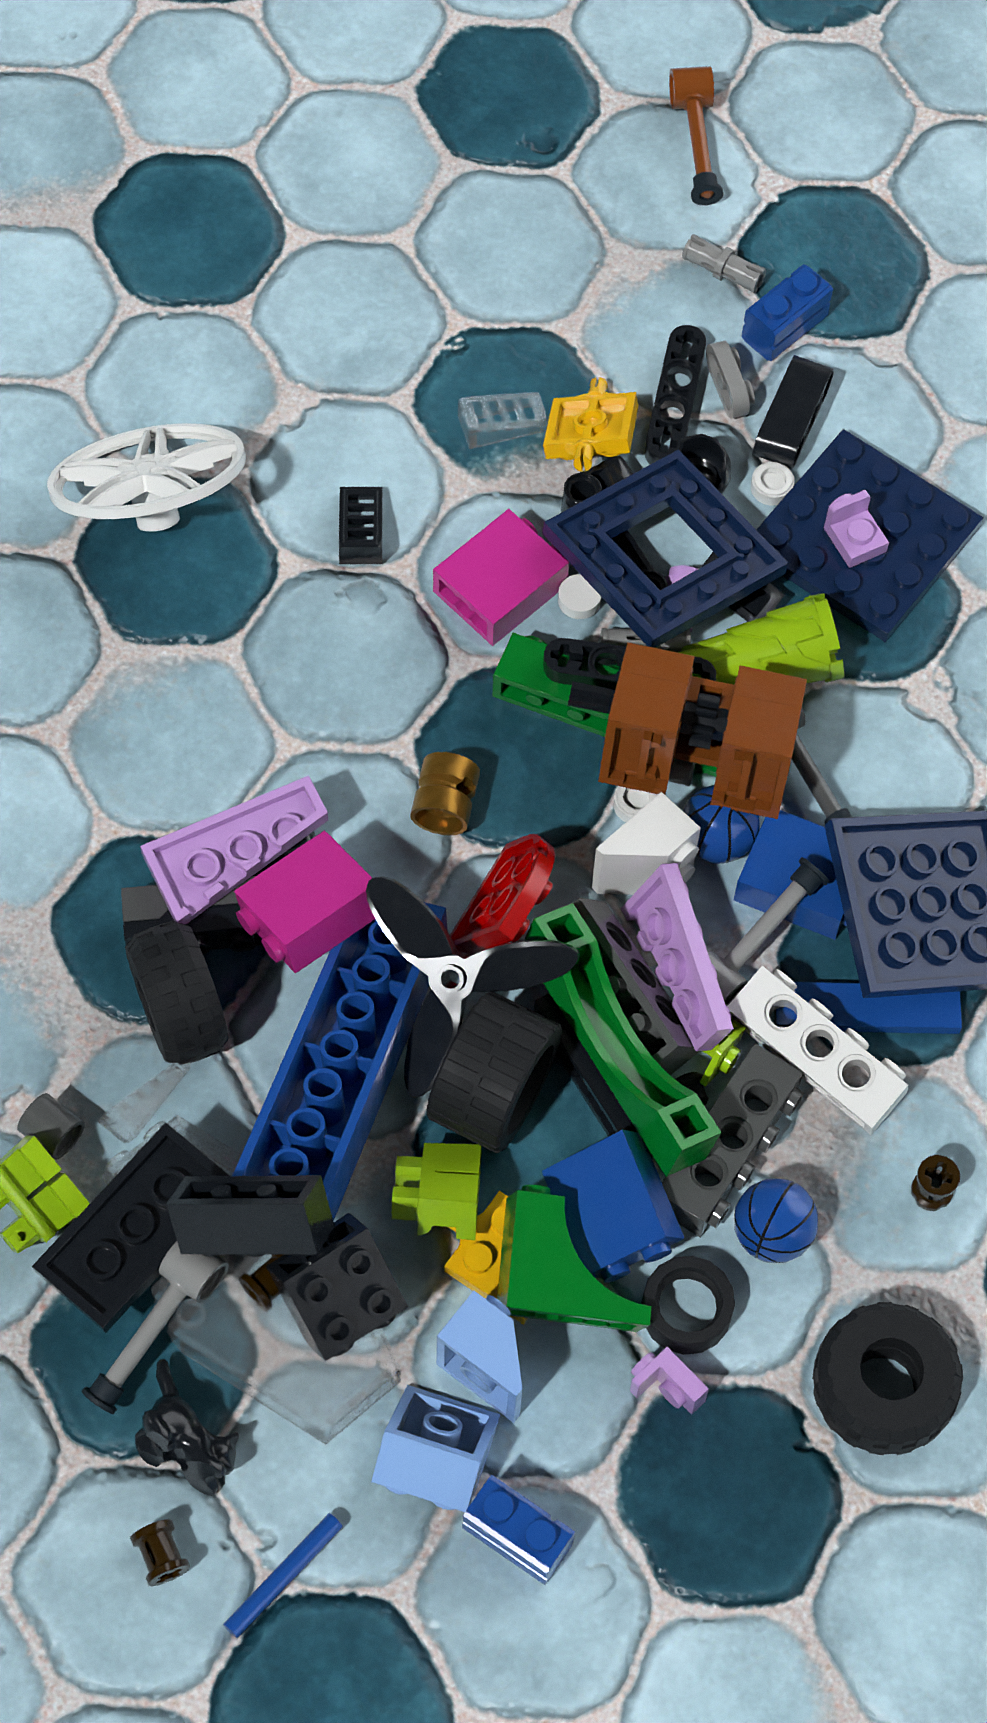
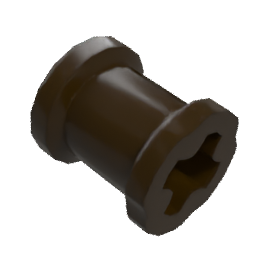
M942 1155L929 1156L923 1160L911 1184V1195L914 1197L916 1204L928 1211H937L949 1205L953 1193L960 1183L958 1166L953 1160ZM939 1166L942 1167V1170H941V1171H940V1170H937V1168H938ZM932 1178L940 1181L939 1188L931 1186ZM929 1195L933 1197L932 1200L928 1199Z
M271 1254L272 1257L250 1275L244 1273L239 1277V1282L245 1292L264 1312H268L273 1307L272 1301L280 1295L266 1266L284 1254Z
M170 1519L151 1523L137 1530L130 1537L133 1547H139L149 1573L146 1576V1580L149 1586H158L172 1581L185 1574L190 1568L188 1560L180 1556L172 1536L175 1528Z

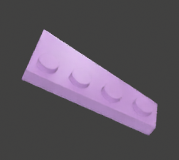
M308 775L141 845V853L174 921L187 924L327 822L328 812Z
M661 864L622 906L621 911L627 921L635 920L640 930L636 936L643 952L651 951L658 963L654 973L661 986H670L674 994L672 1007L695 1051L712 1050L734 1029L731 1022V1013L725 1005L717 981V972L710 961L703 940L702 928L695 917L689 899V890L683 881L678 864Z

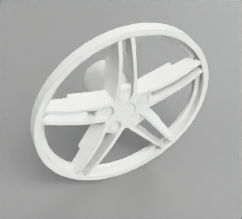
M191 423L151 426L116 434L76 451L54 468L48 478L47 488L52 503L65 513L91 519L135 517L140 530L148 532L160 531L178 523L180 520L179 507L205 498L230 483L243 469L246 456L241 439L233 432L221 427ZM167 439L206 440V442L186 446L170 453L167 449ZM155 441V453L149 454L150 443ZM139 444L136 456L132 460L98 458L112 451ZM232 457L230 465L223 472L202 485L188 476L189 474L213 468L214 462ZM66 481L84 482V486H97L78 503L68 500L63 495V486ZM130 500L132 501V505H123Z

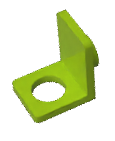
M732 1018L731 1022L734 1029L712 1050L703 1051L712 1057L700 1081V1084L705 1087L720 1071L728 1074L741 1054V1050L737 1048V1045L746 1027Z

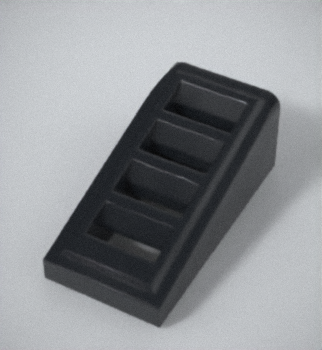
M340 487L339 564H382V487ZM348 500H374V503H348ZM348 512H374V515H348ZM348 524H374V526L348 527ZM348 536H373V539H348Z

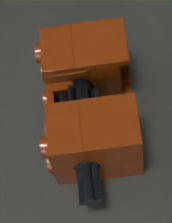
M627 642L616 690L572 682L568 706L609 714L598 782L654 794L662 792L666 795L674 759L717 767L710 805L724 806L735 811L778 819L793 755L807 679L741 665L739 666L734 685L692 676L695 656Z

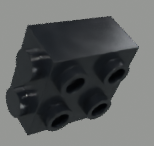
M350 1213L334 1222V1228L317 1255L305 1257L282 1255L266 1266L306 1343L324 1361L346 1353L357 1340L374 1329L387 1326L398 1313L408 1307L368 1228Z

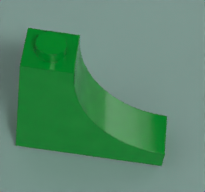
M523 1185L521 1190L515 1191L506 1198L497 1299L511 1312L510 1316L638 1332L650 1326L651 1306L639 1304L615 1294L601 1284L580 1260L567 1229L565 1196L550 1195L551 1189L546 1186Z

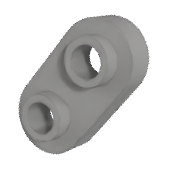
M725 340L708 344L706 347L708 369L726 414L731 419L748 415L750 405L755 403V396L751 382L744 380L741 375V361L735 347L730 348Z

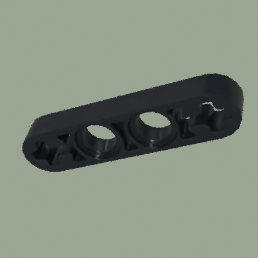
M682 325L676 327L669 336L646 438L645 458L649 464L678 450L681 439L687 437L706 347V337L698 327ZM684 342L692 343L688 360L680 359ZM675 373H682L689 377L691 382L686 386H675L669 382L668 377ZM674 407L683 413V417L676 421H670L665 419L660 412L664 408ZM663 434L671 435L667 453L659 452Z
M558 638L551 641L545 648L543 670L550 680L560 684L572 685L574 681L616 690L626 647L570 638ZM560 655L569 656L566 667L558 666ZM583 657H588L587 671H581ZM694 657L692 674L701 675L700 678L716 681L714 666L706 659ZM602 659H611L619 665L620 669L616 674L606 676L596 670L595 664Z

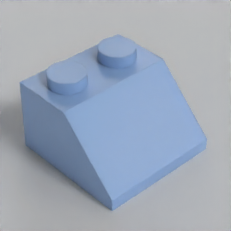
M473 1291L437 1335L436 1364L514 1423L520 1416L523 1389L514 1321L509 1317L511 1315L509 1309L497 1298L491 1295L483 1298L476 1291Z
M407 1385L384 1431L371 1482L385 1486L389 1491L396 1494H410L431 1501L442 1509H456L466 1512L477 1490L501 1414Z

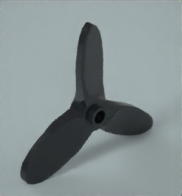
M383 876L374 877L368 881L366 888L367 902L376 921L400 954L428 976L431 988L415 1019L408 1041L404 1064L406 1089L413 1097L423 1096L432 1089L441 1063L462 1025L467 996L473 992L510 991L548 982L569 972L580 958V953L574 946L554 940L511 942L497 945L469 956L466 953L458 952L440 919L406 886L394 879ZM450 970L458 974L459 983H455L450 979Z

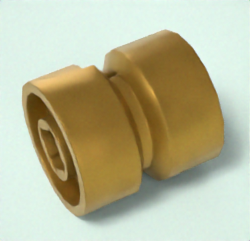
M434 752L428 754L423 760L419 776L420 788L415 793L410 818L414 824L426 831L440 835H457L466 831L472 810L471 799L475 796L480 776V769L477 764L469 758L455 753Z

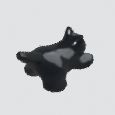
M160 1359L157 1362L156 1379L163 1396L157 1399L153 1408L145 1411L142 1417L143 1427L135 1435L137 1451L143 1461L155 1467L169 1460L177 1462L184 1476L195 1489L208 1496H214L218 1490L216 1478L229 1475L234 1470L235 1445L239 1439V1433L233 1432L225 1437H218L210 1433L200 1423L193 1408L180 1397L168 1362L165 1359Z

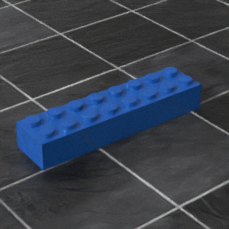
M424 902L448 931L446 907ZM376 919L330 950L232 1175H321L333 1221L430 986L428 976L400 954L384 934Z

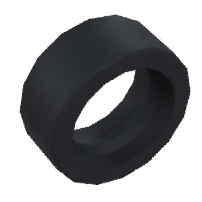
M695 1256L674 1257L655 1269L647 1280L641 1304L651 1306L650 1326L646 1327L651 1338L664 1349L668 1347L672 1352L685 1355L702 1353L718 1344L728 1331L735 1307L733 1287L721 1269L708 1260ZM680 1279H691L701 1282L711 1290L715 1297L716 1312L713 1320L707 1327L699 1331L685 1332L675 1329L665 1322L660 1313L659 1300L662 1291L668 1284Z

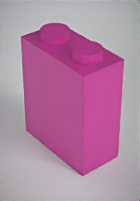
M507 509L433 569V592L489 644L494 646L559 592L561 583L568 577L569 562L554 545L550 546L538 535L536 528L526 518L520 519L514 512Z
M324 830L236 889L234 893L240 910L236 912V916L249 935L252 936L257 933L262 938L261 941L265 950L276 963L283 960L296 974L375 920L367 902L366 894L368 881L372 877Z

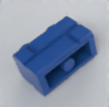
M803 264L791 274L790 278H785L745 310V324L743 325L741 337L767 361H772L828 315L829 301H831L833 288L809 266Z
M493 1475L488 1478L463 1515L462 1528L544 1585L552 1577L574 1542V1530L559 1520L553 1522L549 1513Z

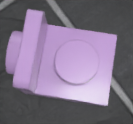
M866 490L854 495L844 494L835 499L828 508L824 525L825 531L849 568L887 552L889 545L888 540L868 511L871 497Z
M668 1347L657 1356L652 1352L648 1353L631 1371L634 1378L631 1381L630 1392L636 1398L658 1380L661 1383L659 1390L666 1400L678 1409L683 1405L691 1415L706 1402L709 1388Z

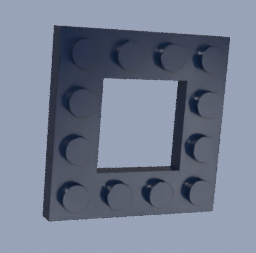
M679 449L545 521L542 531L544 536L648 647L653 648L662 645L784 575L788 566V562ZM671 507L719 558L666 588L659 590L612 538L662 510Z

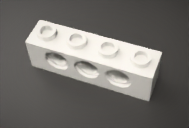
M761 966L727 1006L730 1010L731 1018L745 1026V1032L769 1052L802 1071V1079L867 1133L872 1135L906 1095L908 1084L903 1081L906 1074L891 1060L884 1058L880 1062L866 1051L870 1045L851 1028H847L843 1032L830 1021L833 1014L819 1001L812 998L809 1002H806L794 992L797 985L782 971L775 969L771 973L764 966ZM787 1007L795 1012L797 1019L789 1027H778L770 1019L772 1012L777 1008ZM818 1036L827 1038L833 1045L831 1053L825 1057L811 1055L806 1045L812 1038ZM859 1066L868 1072L870 1079L862 1087H851L842 1077L844 1071L849 1067Z

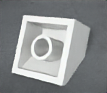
M660 792L596 848L591 888L597 894L633 895L661 864L670 863L678 864L683 881L686 883L695 871L694 861L699 851L697 845L701 827L664 793Z

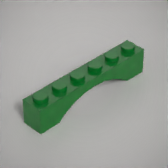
M571 903L534 918L524 940L562 941L574 946L579 951L580 958L569 972L543 984L665 1176L668 1177L705 1160L722 1132L698 1095L669 1075L650 1055L635 1034L611 987L597 939L575 905Z

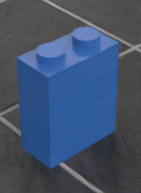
M782 810L779 811L778 819L765 817L737 881L733 900L765 913L792 883L790 877L800 867L801 864L798 861L803 857L817 867L829 879V883L827 885L821 884L811 896L806 894L784 920L835 940L841 925H847L825 827Z
M621 1130L542 1170L546 1184L551 1189L550 1194L565 1196L566 1224L575 1251L588 1271L595 1278L603 1279L604 1283L613 1282L631 1273L629 1266L644 1259L645 1263H649L666 1257L672 1253L671 1245L685 1239L649 1150L638 1132Z

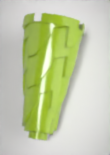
M824 593L810 595L802 601L766 612L765 617L726 629L727 633L686 645L680 652H677L708 660L716 670V681L733 685L735 684L740 665L807 679V683L819 681L828 683L844 679L843 659L837 661L835 653H838L840 649L837 631L828 600L825 599ZM692 674L694 677H701L699 674Z

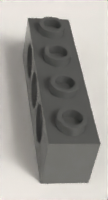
M578 898L573 904L597 939L608 979L624 1015L650 1055L669 1075H672L699 1052L695 1051L672 1007V1000L607 903Z
M753 1045L709 1111V1114L722 1133L707 1158L668 1177L665 1176L662 1181L679 1225L700 1238L709 1225L714 1228L719 1226L731 1205L725 1201L734 1187L740 1191L744 1188L755 1169V1166L750 1163L758 1150L764 1153L769 1150L780 1131L775 1124L782 1113L791 1116L804 1095V1092L799 1089L803 1076L802 1071L759 1045ZM757 1099L765 1103L768 1109L762 1112H755L749 1109L745 1102ZM725 1136H735L742 1141L744 1146L738 1149H730L724 1146L720 1139ZM700 1173H710L718 1179L719 1183L712 1187L703 1186L696 1180L695 1176Z

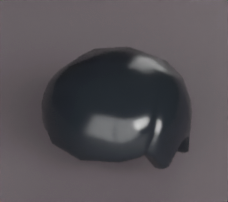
M705 434L687 436L681 439L680 452L722 494L731 480V460L725 449L717 439Z

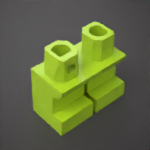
M26 1135L0 1159V1209L8 1204L18 1216L0 1232V1236L15 1253L25 1250L37 1241L47 1243L57 1231L74 1218H77L90 1204L66 1173H60L61 1167L35 1136Z
M424 1143L423 1157L397 1156L395 1186H393L391 1219L418 1221L417 1236L427 1234L432 1226L455 1227L456 1239L475 1240L480 1189L481 1145Z

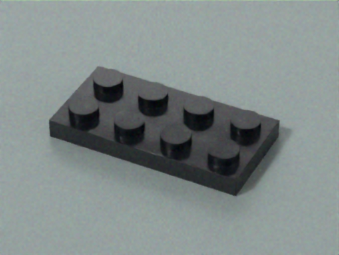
M165 1122L33 1264L32 1268L48 1284L107 1333L160 1275L159 1267L170 1248L177 1242L166 1204L185 1176L230 1175Z

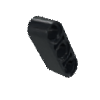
M796 355L793 356L758 432L752 455L783 464L791 469L794 468L829 390L834 374L833 368Z

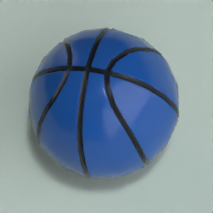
M714 785L702 788L690 797L686 802L683 812L701 827L697 845L699 851L696 856L711 863L724 864L738 860L752 849L760 830L759 815L735 811L724 806L710 805Z
M765 1179L750 1186L738 1200L734 1214V1230L741 1246L754 1258L767 1263H786L802 1256L814 1242L818 1231V1211L812 1197L797 1183L787 1179Z

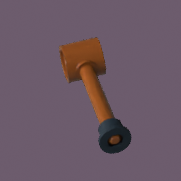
M712 67L671 68L669 73L671 108L684 109L687 111L696 171V175L693 178L694 188L691 191V199L698 205H711L723 197V188L718 184L717 176L711 169L703 108L713 107L714 103Z

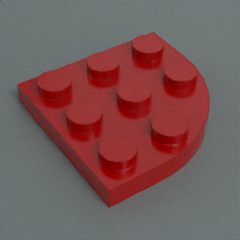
M538 834L523 836L504 846L450 934L458 952L471 956L497 945L516 942L526 932L530 925V920L527 916L534 905L540 904L547 897L553 886V883L548 879L555 861V850L552 845Z

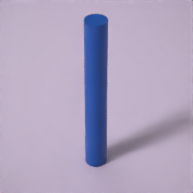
M328 1513L223 1623V1626L235 1638H238L343 1528L342 1524L332 1514Z

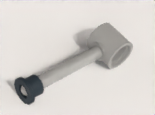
M801 857L798 861L801 865L790 877L792 883L725 959L719 957L713 951L708 952L710 961L716 969L717 981L726 1006L730 1004L748 983L738 972L740 968L806 894L811 896L821 884L827 885L829 883V879L805 858Z
M176 1242L167 1252L159 1267V1274L167 1279L170 1283L169 1287L106 1375L100 1373L90 1388H83V1395L99 1408L114 1414L117 1410L114 1405L125 1391L121 1386L186 1295L197 1303L205 1301L222 1282L229 1264L219 1256L206 1257L202 1254H181L178 1242Z

